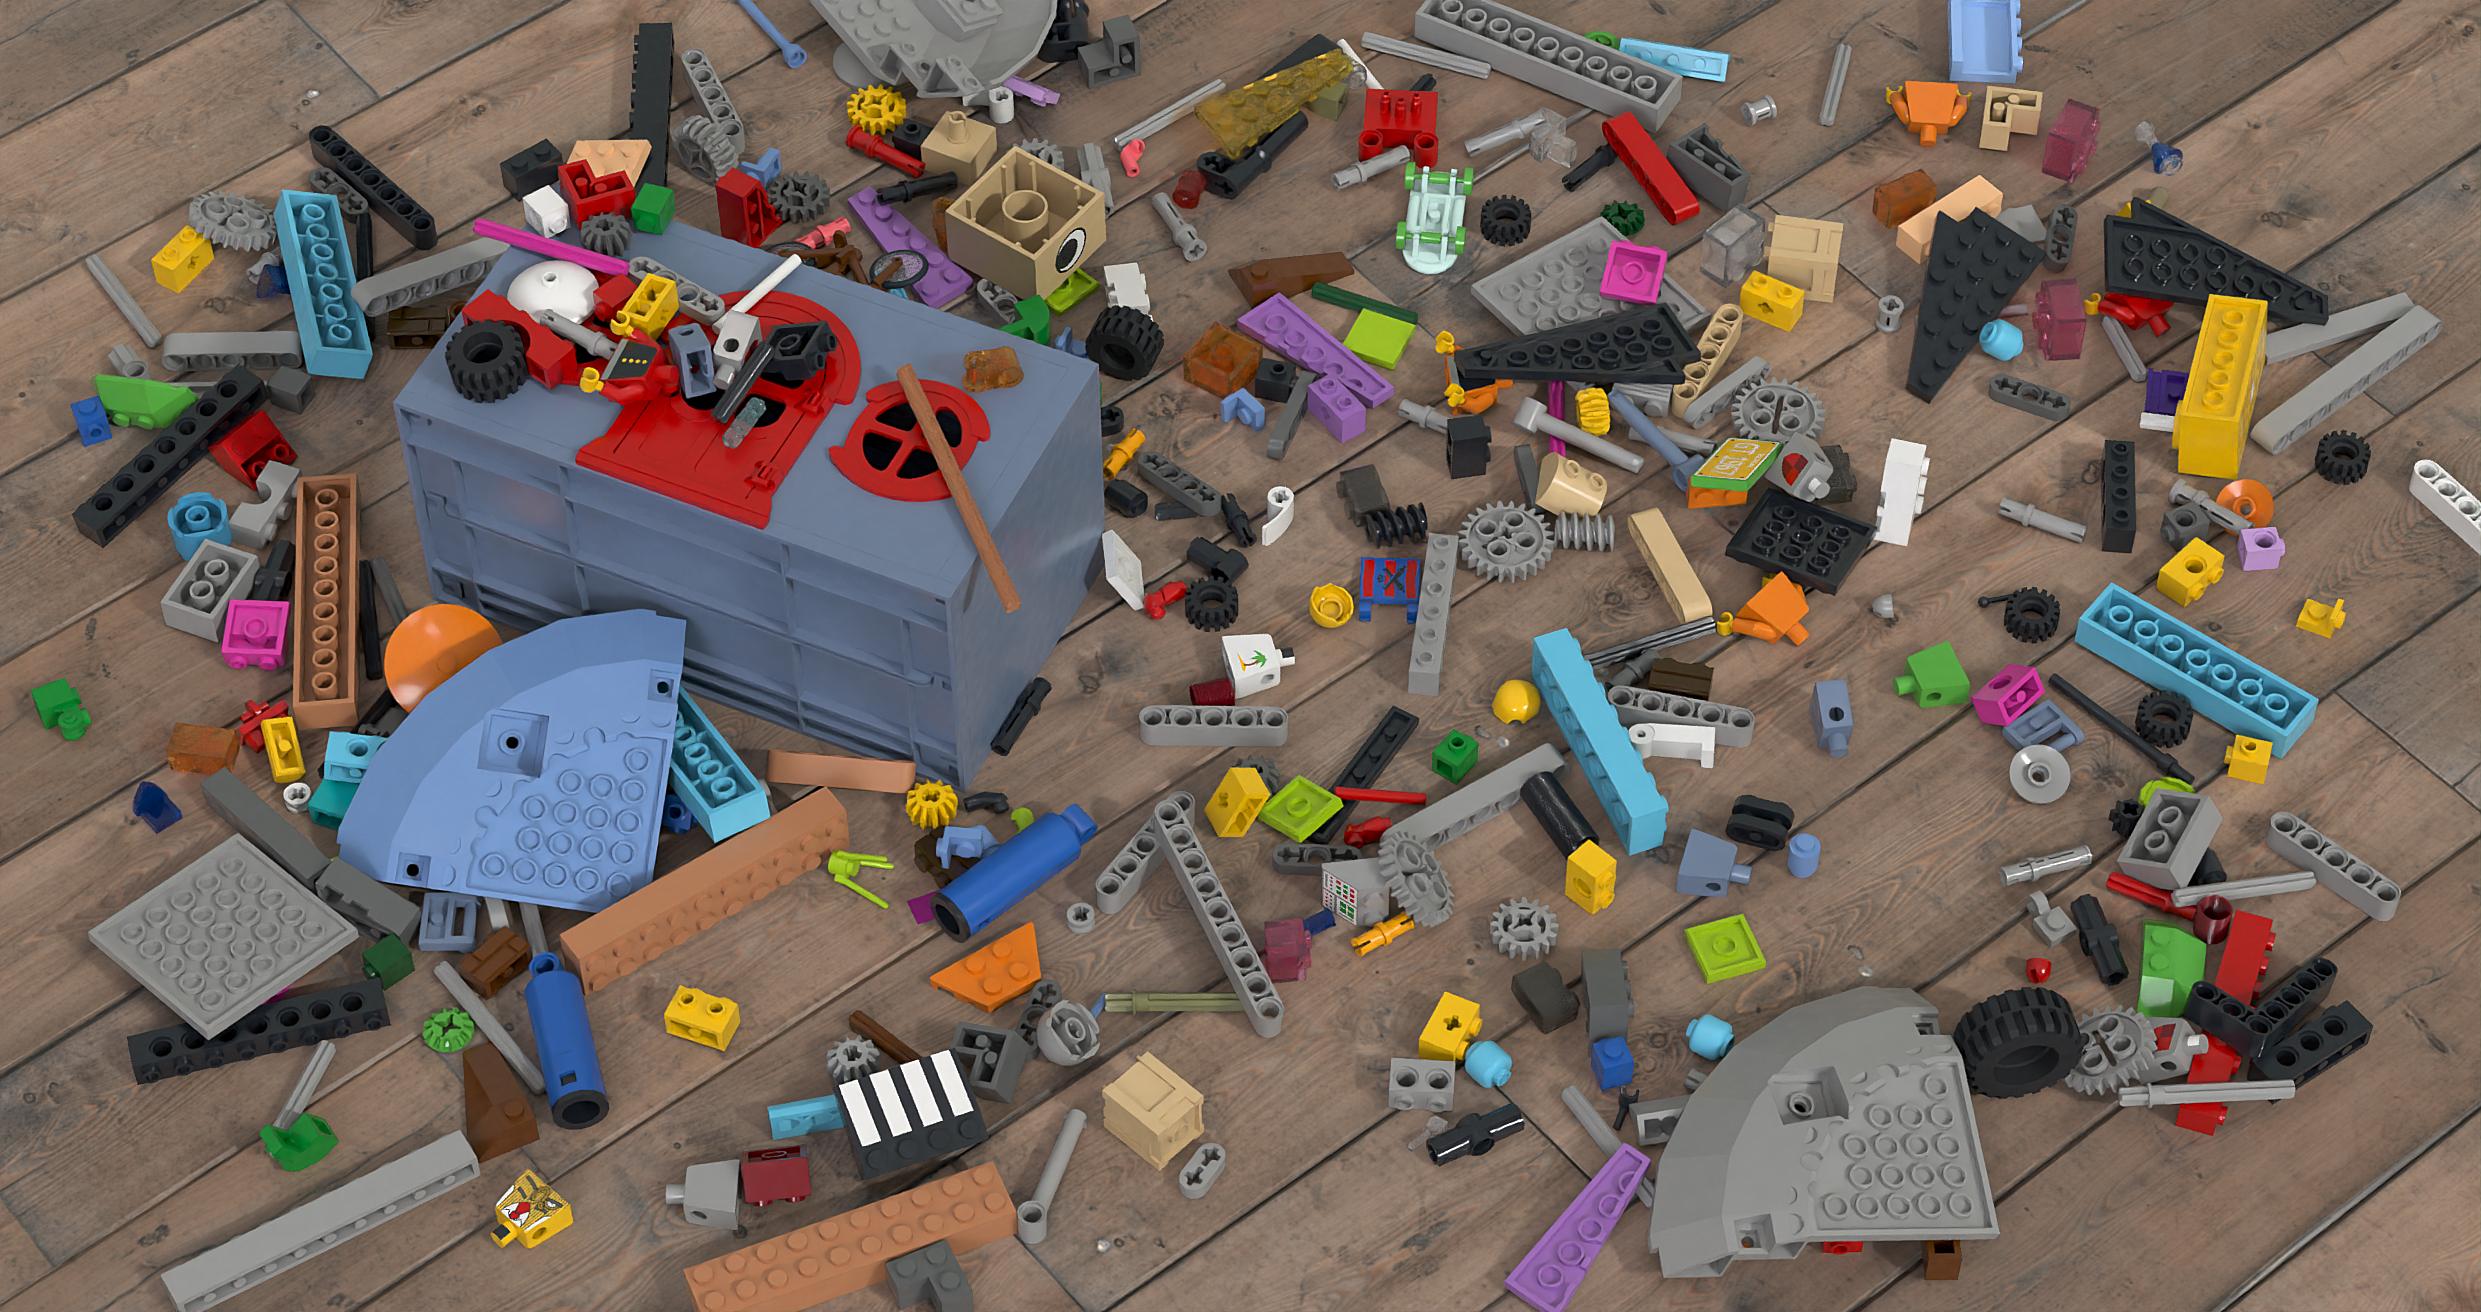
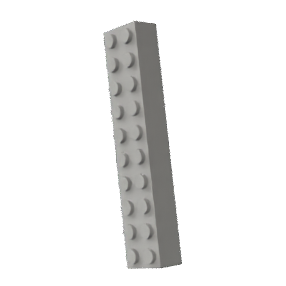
M1426 0L1415 13L1416 38L1463 57L1489 63L1493 69L1613 117L1629 111L1643 129L1653 133L1658 131L1681 100L1682 75L1491 0Z

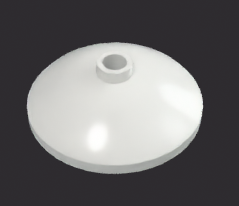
M546 261L520 273L509 287L507 300L518 310L526 311L538 324H540L542 316L548 318L544 314L547 309H551L553 312L577 324H581L594 312L593 291L599 288L595 276L581 265L568 261Z

